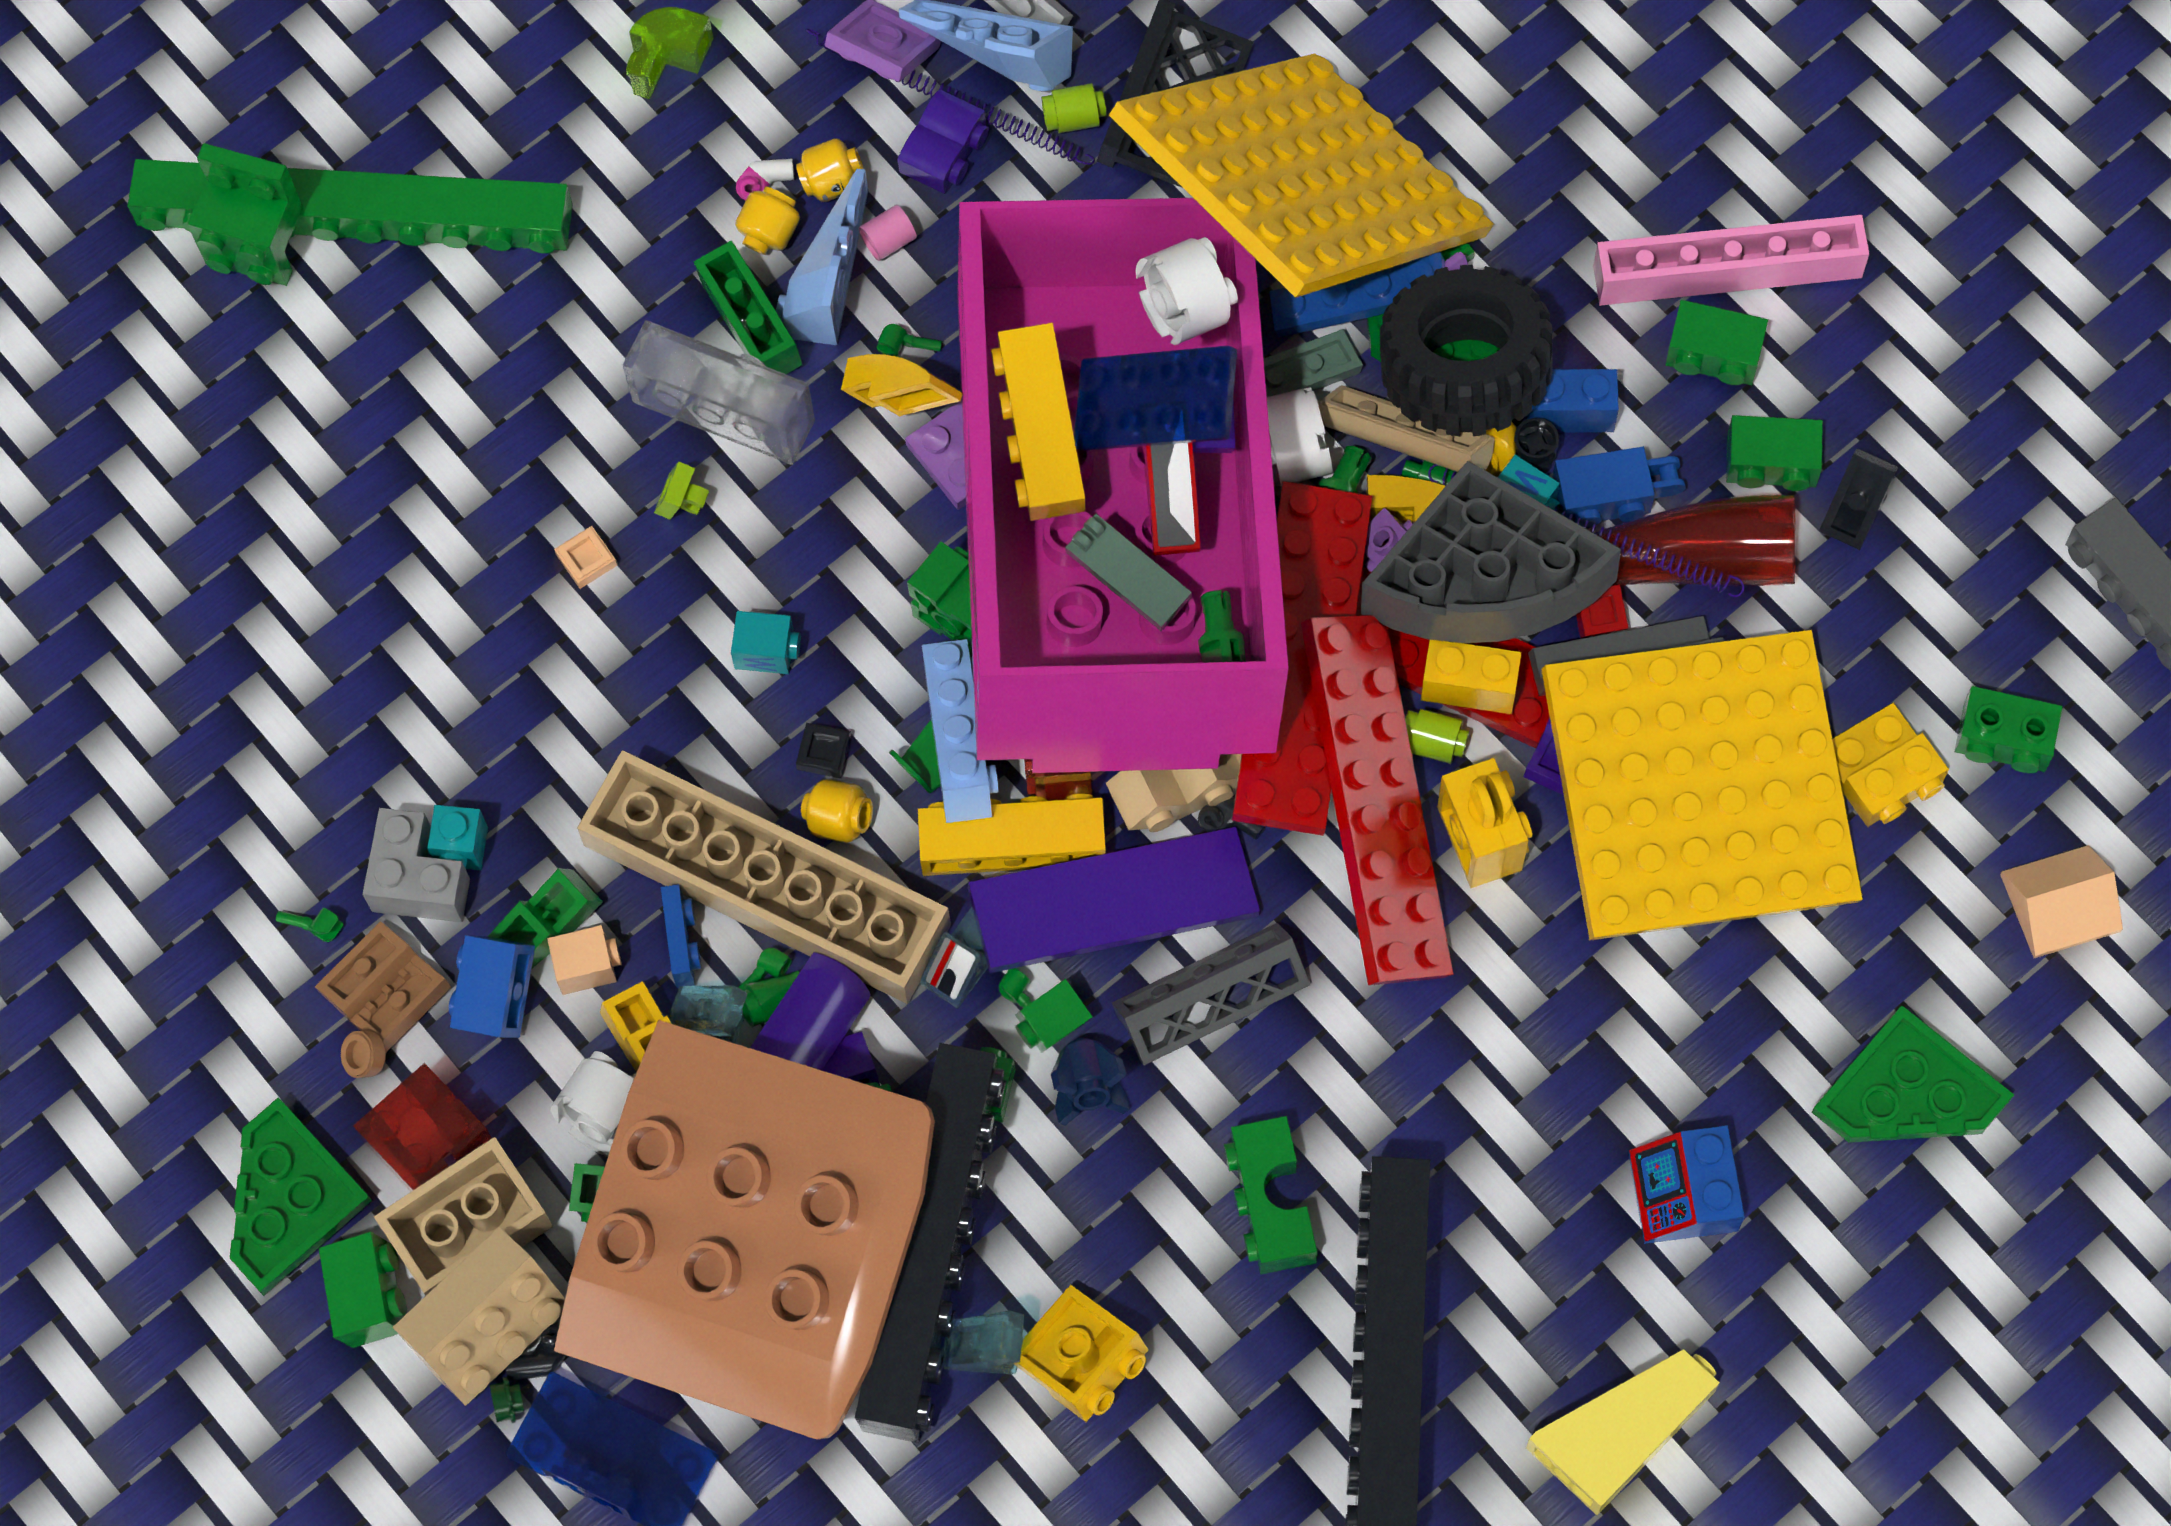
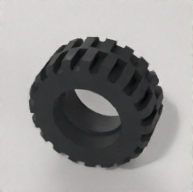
M1460 265V269L1450 271L1448 267L1436 269L1433 276L1427 278L1424 274L1411 282L1410 289L1404 287L1393 298V303L1387 306L1382 316L1380 356L1383 386L1387 388V396L1392 404L1397 408L1401 407V413L1411 421L1416 422L1419 419L1421 426L1433 432H1436L1437 429L1446 430L1447 435L1459 437L1461 432H1472L1473 436L1485 435L1486 430L1496 428L1498 432L1511 426V420L1514 418L1520 421L1532 412V405L1537 406L1546 395V387L1551 383L1552 324L1550 323V313L1546 305L1540 301V296L1530 286L1522 287V280L1510 273L1503 276L1499 274V270L1496 268L1485 266L1484 270L1473 269V265ZM1459 340L1483 341L1500 349L1486 358L1474 361L1449 360L1433 353L1437 348Z

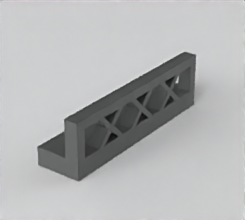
M1704 616L1537 647L1531 649L1528 654L1538 694L1543 696L1546 695L1541 669L1548 664L1723 642L1724 640L1723 637L1709 639Z
M1276 923L1112 1002L1118 1019L1130 1035L1139 1060L1143 1065H1146L1310 986V982L1292 937ZM1288 959L1295 977L1278 985L1267 982L1266 979L1272 966ZM1239 982L1252 985L1245 1001L1237 1005L1224 1001L1230 986ZM1197 1002L1211 1005L1204 1021L1196 1025L1183 1022L1189 1006ZM1156 1022L1169 1025L1164 1039L1147 1048L1140 1030Z

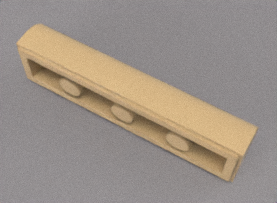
M1343 385L1317 402L1325 427L1456 472L1467 461L1486 471L1492 458L1494 437L1488 434L1473 436L1472 432H1461L1459 437L1447 435L1446 430L1437 429L1436 432L1423 428L1419 419L1416 422L1408 419L1401 413V407L1397 408L1392 402Z

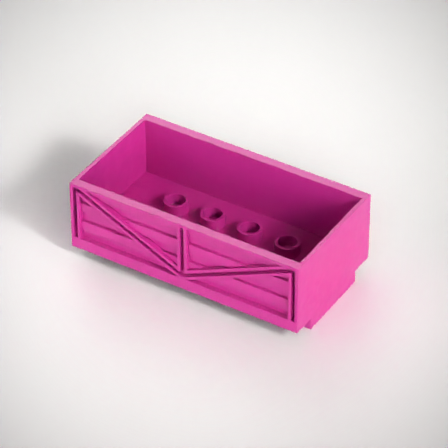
M1194 198L959 202L957 296L977 760L1032 759V773L1218 769L1220 754L1276 753L1288 676V657L1256 259ZM1206 237L1215 248L1217 255L1216 263L1223 278L1228 277L1233 282L1238 301L1230 305V318L1226 324L1180 344L1173 345L1170 342L1174 337L1171 335L1162 337L1148 318L1139 294L1140 291L1147 289L1144 276L1136 279V266L1140 259L1190 238L1199 240ZM1053 323L1085 494V512L1030 521L1028 506L1019 508L1014 480L1023 479L1020 462L1011 464L1007 436L1015 435L1012 419L1003 420L999 392L1007 391L1004 375L995 376L991 349L999 348L998 332ZM1186 358L1232 359L1235 449L1233 453H1193L1200 552L1154 556L1144 471L1145 458L1140 421L1142 405L1185 402L1183 363ZM1095 514L1099 515L1192 592V598L1162 631L1157 629L1066 553L1065 547L1072 541L1074 534L1082 530L1084 523L1090 517H1093ZM1215 590H1221L1222 593L1224 591L1230 593L1234 629L1244 635L1246 662L1202 663L1198 640L1206 632L1201 596Z

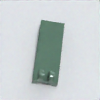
M1341 329L1264 358L1266 396L1270 397L1308 387L1315 391L1360 374L1363 364L1344 330Z
M1097 514L1090 517L1084 523L1082 530L1077 531L1072 537V541L1065 547L1066 553L1160 631L1169 624L1192 598L1191 591Z

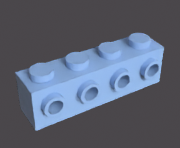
M967 639L923 644L925 679L946 823L991 818L990 793L999 792L995 765L986 766L985 760H977L973 659L969 655Z

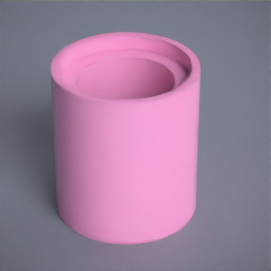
M894 205L859 227V233L866 247L878 261L917 238L911 221L898 205Z

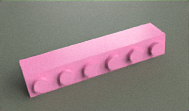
M1862 215L1598 242L1593 268L1599 306L1859 279L1863 277L1869 257L1863 217Z

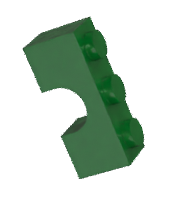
M1287 1116L1231 1127V1142L1224 1144V1152L1229 1172L1238 1171L1241 1187L1233 1189L1239 1217L1247 1215L1251 1233L1243 1234L1248 1261L1258 1262L1260 1275L1316 1264L1317 1248L1307 1206L1296 1209H1281L1273 1205L1265 1194V1189L1272 1180L1280 1176L1296 1173L1297 1159Z

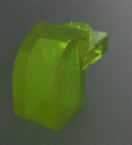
M664 7L648 12L635 22L629 31L634 52L631 54L626 68V74L630 77L633 94L650 100L665 64L698 74L713 41V33L708 16L683 8Z

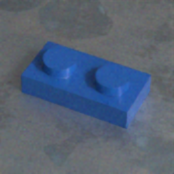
M679 884L661 887L672 976L677 988L695 986L693 970L701 969V959L698 942H689L688 927L696 926L692 898H683Z

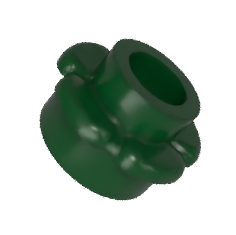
M503 1377L504 1382L490 1385L496 1421L498 1423L511 1420L513 1424L516 1422L515 1414L524 1412L519 1384L509 1385L508 1378Z

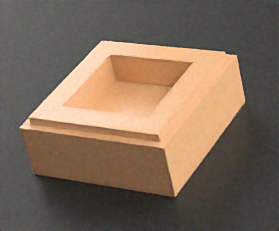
M590 526L554 549L556 556L579 589L618 566L616 559L593 526Z

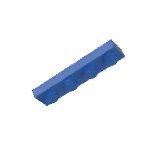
M1441 252L1434 253L1297 298L1286 288L1270 291L1274 330L1278 337H1284L1382 315L1387 306L1393 303V298L1404 287L1410 289L1411 282L1424 274L1427 278L1433 276L1436 269L1445 267V260Z

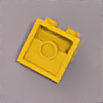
M1894 703L1832 739L1842 792L1867 827L1879 820L1884 824L1893 821L1907 809L1905 805L1917 797L1925 801L1936 795L1945 786L1943 782L1949 768L1923 732L1919 735L1914 732Z
M1070 1285L1008 1357L1015 1366L1045 1387L1055 1400L1087 1422L1093 1414L1099 1416L1108 1411L1115 1398L1113 1391L1125 1377L1133 1379L1140 1374L1146 1363L1145 1354L1149 1350L1136 1331Z

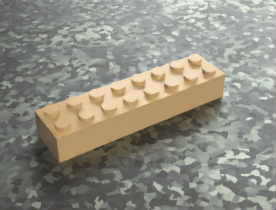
M623 750L577 827L585 847L665 886L679 884L683 895L810 957L813 952L828 956L853 971L863 983L906 1004L909 1003L951 926L948 907Z

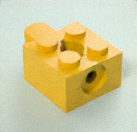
M1495 758L1442 775L1437 808L1470 889L1522 871L1525 855L1529 853L1528 839L1532 838V830L1526 814L1523 811L1517 813L1511 797L1515 796V790L1510 775L1506 770L1500 772Z

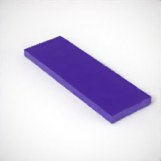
M1236 827L968 882L967 887L989 973L1258 917L1260 913Z

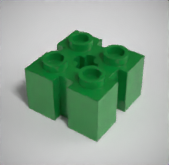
M941 541L907 581L909 596L913 598L910 602L912 615L940 636L944 634L953 641L967 639L969 655L972 657L968 552L960 547L952 549Z

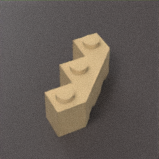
M1220 754L1218 769L1120 771L1106 782V785L1128 830L1149 829L1150 832H1158L1169 827L1174 821L1201 810L1205 805L1213 807L1232 798L1236 794L1241 754Z

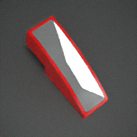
M1188 402L1142 405L1140 421L1153 554L1156 556L1200 552L1197 490Z

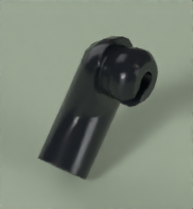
M1228 799L1213 807L1205 805L1199 812V826L1207 832L1236 827L1257 840L1267 827L1232 821L1235 799Z
M549 1326L541 1334L540 1343L532 1354L520 1355L506 1367L508 1381L547 1377L556 1370L566 1356L554 1351L559 1326Z

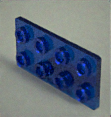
M1218 346L1083 359L1080 369L1074 433L1076 449L1086 451L1227 440L1230 437L1237 349L1232 346Z
M555 1372L548 1374L506 1452L508 1459L642 1526H684L719 1459L717 1452Z

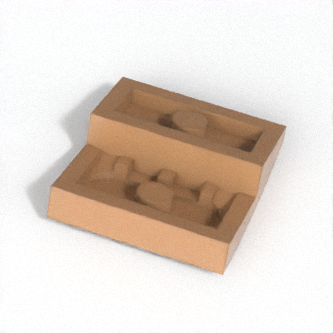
M380 921L315 988L360 1031H373L377 1033L384 1043L385 1052H387L451 986L441 974L421 959L409 944Z

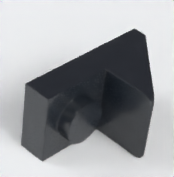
M1856 449L1819 532L1860 550L1887 498L1886 494L1898 467L1860 449Z

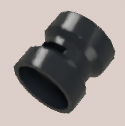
M1534 417L1526 419L1519 424L1515 431L1516 456L1541 472L1547 473L1555 463L1559 442L1558 431L1551 422L1544 418Z

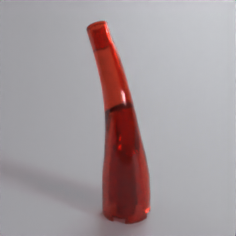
M1751 495L1708 500L1604 529L1601 538L1606 540L1609 530L1612 529L1608 542L1613 544L1617 533H1620L1616 543L1618 548L1622 546L1627 535L1628 539L1624 545V554L1630 549L1631 543L1635 538L1632 557L1635 556L1643 541L1640 560L1645 556L1648 546L1651 544L1648 563L1653 559L1656 549L1659 547L1655 562L1656 566L1661 562L1664 552L1667 550L1663 564L1664 569L1669 565L1672 555L1675 553L1671 567L1672 572L1677 568L1680 558L1683 556L1679 575L1684 572L1688 561L1691 559L1687 578L1692 575L1696 564L1699 562L1695 581L1700 578L1704 567L1707 565L1703 584L1708 581L1713 569H1715V573L1712 577V586L1718 581L1721 572H1723V576L1719 586L1726 584L1729 575L1739 578L1744 586H1784V584H1795L1796 518L1794 496ZM1600 530L1593 533L1599 536ZM1621 550L1617 581L1611 586L1619 584L1620 586L1672 583L1702 584L1701 580L1694 583L1693 577L1686 580L1685 574L1678 577L1677 571L1670 574L1669 568L1663 571L1661 565L1655 568L1653 562L1647 565L1645 559L1639 562L1638 555L1631 559L1630 552L1623 556ZM1731 578L1727 586L1742 585L1738 580Z

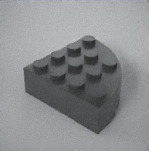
M1467 461L1362 583L1361 614L1373 615L1381 624L1391 629L1430 640L1479 643L1499 642L1527 636L1562 623L1593 604L1617 581L1621 549Z

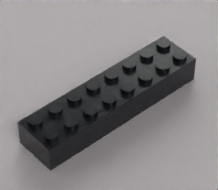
M939 1043L926 1105L932 1110L935 1123L925 1195L872 1365L862 1382L855 1419L863 1432L919 1443L921 1431L929 1432L931 1429L935 1404L931 1403L930 1390L932 1384L940 1385L945 1357L942 1356L940 1345L942 1337H951L956 1310L952 1309L953 1302L950 1301L952 1291L960 1292L962 1289L966 1264L963 1263L961 1251L963 1244L971 1245L976 1226V1217H973L974 1209L971 1206L973 1198H982L987 1172L983 1171V1152L992 1153L997 1126L993 1125L994 1116L991 1113L992 1106L1001 1108L1007 1080H1003L1004 1070L999 1069L997 1057L994 1053Z
M1372 1156L1371 1170L1361 1171L1359 1212H1368L1367 1218H1359L1357 1258L1366 1259L1365 1265H1357L1355 1305H1364V1311L1355 1312L1353 1352H1362L1361 1360H1353L1351 1376V1399L1360 1400L1359 1408H1351L1349 1423V1447H1357L1358 1454L1357 1456H1349L1346 1495L1356 1496L1355 1505H1347L1345 1526H1417L1430 1159Z

